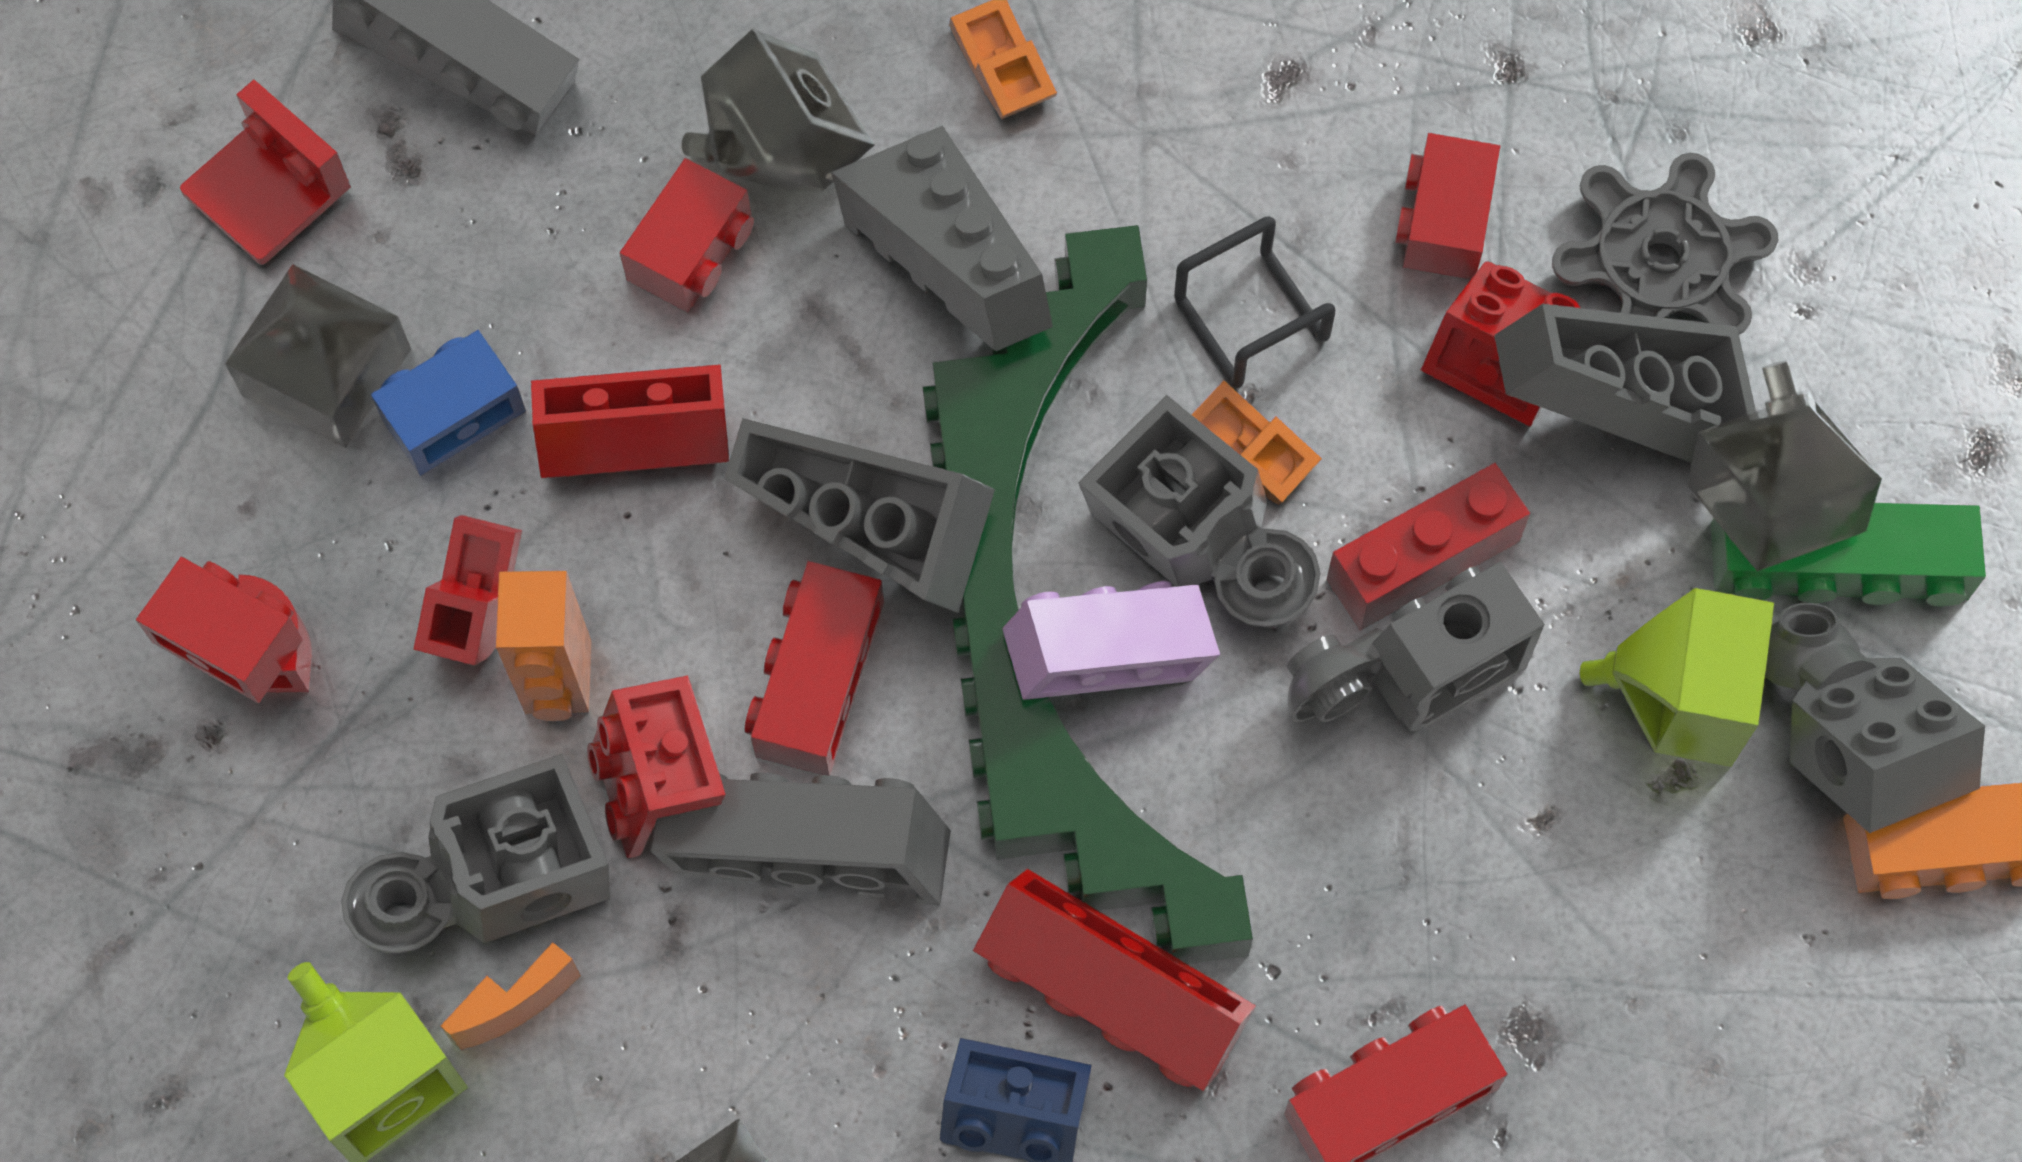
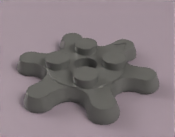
M1690 152L1675 158L1670 166L1669 177L1666 183L1660 188L1651 191L1632 187L1622 174L1613 167L1598 165L1588 169L1582 175L1579 186L1586 204L1601 218L1602 228L1598 235L1590 240L1569 241L1561 244L1555 250L1552 257V269L1557 279L1567 286L1597 283L1609 287L1621 299L1622 307L1620 313L1668 318L1676 313H1687L1699 318L1703 323L1737 326L1740 335L1750 326L1752 311L1747 301L1739 296L1731 287L1729 271L1736 263L1757 261L1768 257L1774 252L1778 244V232L1768 219L1760 216H1748L1742 219L1731 220L1723 218L1713 211L1709 205L1708 193L1715 180V169L1709 159L1701 154ZM1656 243L1668 244L1677 251L1680 261L1678 264L1673 263L1669 265L1660 264L1657 261L1651 263L1649 261L1648 247Z

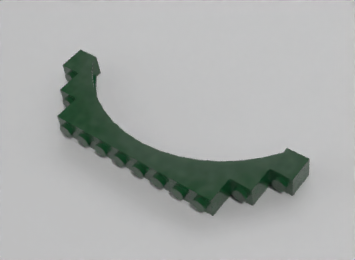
M1139 225L1066 233L1065 256L1054 258L1057 291L1046 292L1053 327L1001 350L995 351L991 348L992 355L932 362L934 385L922 387L926 423L939 422L941 442L930 443L932 466L964 474L995 489L962 599L964 617L953 618L957 657L969 655L972 677L960 678L965 717H978L980 738L968 739L973 778H986L988 800L976 801L981 840L994 839L996 860L1074 850V853L1063 854L1068 893L1080 892L1081 901L1098 911L1161 903V906L1151 907L1155 945L1158 947L1167 946L1169 954L1186 964L1247 957L1250 953L1253 936L1243 875L1224 877L1177 848L1138 817L1100 778L1071 739L1049 698L1022 699L1002 628L1019 610L1015 596L1012 561L1016 507L1027 462L1043 422L1067 379L1093 345L1129 309L1145 308L1147 275Z

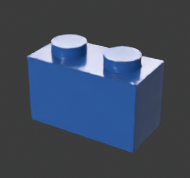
M479 330L465 338L457 337L447 341L439 347L432 358L412 370L405 369L392 374L383 382L380 389L370 394L382 421L420 476L526 412L518 385Z

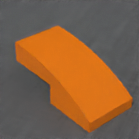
M991 0L950 17L949 27L978 83L1001 119L1056 97L1055 87L1033 41L1026 42L1007 0Z
M1225 380L1192 414L1193 417L1258 469L1266 498L1278 505L1287 498L1322 459L1277 416L1269 422Z
M552 942L507 992L486 976L443 1022L441 1028L450 1041L460 1050L483 1044L506 1034L543 1011L559 998L581 975L573 959Z

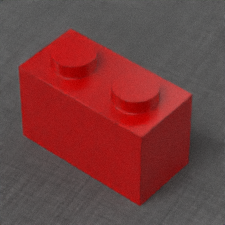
M1428 133L1423 155L1411 153L1404 190L1415 191L1413 208L1401 207L1395 243L1406 245L1402 268L1472 279L1478 271L1483 253L1501 145Z
M684 158L619 252L626 281L689 313L700 296L704 298L709 296L716 287L722 272L721 264L731 249L739 250L750 236L754 225V218L751 214L748 190Z
M181 556L138 615L136 622L153 644L259 704L303 641V638L290 619L294 614L293 611L285 603L269 593L260 591L255 598L237 588L240 584L239 580L226 569L211 561H207L203 567H200Z

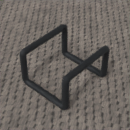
M1270 216L1263 217L1184 259L1176 269L1175 301L1234 388H1241L1243 386L1247 360L1250 357L1309 326L1320 341H1328L1331 337L1336 312L1335 306L1331 303H1325L1315 309L1310 307L1272 250L1276 221ZM1262 233L1261 256L1302 316L1241 348L1235 356L1233 367L1186 296L1188 273L1197 266Z

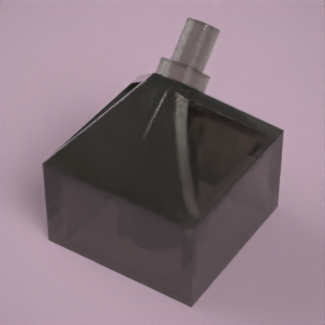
M751 29L701 75L709 133L687 132L683 136L681 143L684 155L706 158L709 164L716 165L720 172L729 176L774 188L798 191H824L833 183L832 171L858 161L875 146L817 53Z
M292 264L225 362V365L242 396L347 448L375 405L370 394L380 389L383 382L397 372L412 348L399 316Z
M1788 360L1762 367L1770 400L1765 402V409L1699 431L1687 481V486L1756 571L1866 532L1882 480L1880 475L1809 394L1804 395L1803 391L1796 392Z

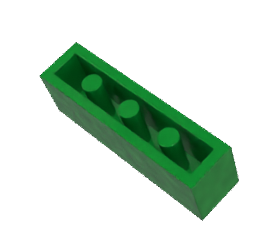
M1723 499L1711 522L1715 592L1734 594L1758 600H1766L1772 597V595L1798 596V599L1805 603H1824L1832 601L1836 597H1862L1863 602L1872 605L1891 604L1899 601L1901 598L1926 599V602L1930 605L1945 607L1958 605L1965 600H1969L1986 578L1980 505Z

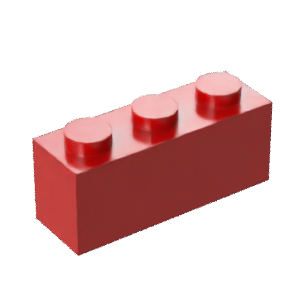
M721 364L531 380L532 426L541 478L729 462Z
M1495 462L1333 551L1326 580L1361 631L1394 613L1410 601L1420 598L1446 584L1461 572L1478 566L1519 543L1530 512Z
M808 561L802 580L797 581L793 579L790 582L783 605V616L789 618L783 639L774 637L771 640L764 663V674L770 676L764 697H753L745 721L744 732L751 735L756 758L819 775H831L884 606L881 579Z
M1466 1004L1449 1013L1446 1012L1442 1005L1437 1006L1409 1023L1408 1027L1412 1032L1390 1045L1385 1037L1378 1038L1364 1045L1350 1056L1354 1063L1350 1067L1333 1076L1329 1074L1326 1068L1305 1077L1292 1087L1295 1096L1289 1099L1284 1115L1311 1162H1367L1500 1088L1508 1074Z

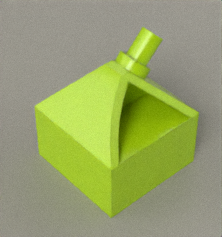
M1694 588L1636 630L1617 646L1616 651L1607 653L1604 659L1582 662L1579 670L1580 679L1585 686L1608 684L1613 689H1621L1655 753L1732 767L1759 725L1774 602Z
M303 962L297 965L288 974L287 979L303 1000L300 1008L306 1017L284 1076L328 1140L349 1162L368 1161L468 1089L466 1083L401 992H340L335 984H326L310 962Z

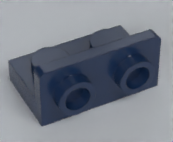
M960 1038L944 1097L939 1139L943 1143L959 1146L967 1151H984L1023 1159L1028 1162H1073L1092 1065Z

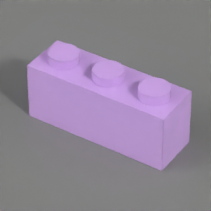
M1168 581L1154 582L1136 591L1117 592L1116 588L1105 586L1087 591L1081 596L1060 598L1057 592L1039 593L1025 599L1021 604L1022 607L1002 628L1023 700L1190 682L1220 656L1199 585L1173 587L1172 583Z

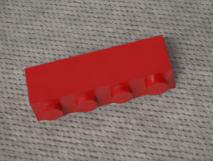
M1026 869L1007 884L973 949L975 953L988 960L989 968L1000 977L1013 982H1025L1043 993L1047 1004L1056 1011L1071 1017L1081 1016L1102 1029V1036L1112 1045L1125 1051L1140 1052L1158 1063L1159 1070L1171 1081L1186 1087L1196 1086L1202 1091L1206 1089L1221 1071L1256 1007L1255 1004L1029 869Z

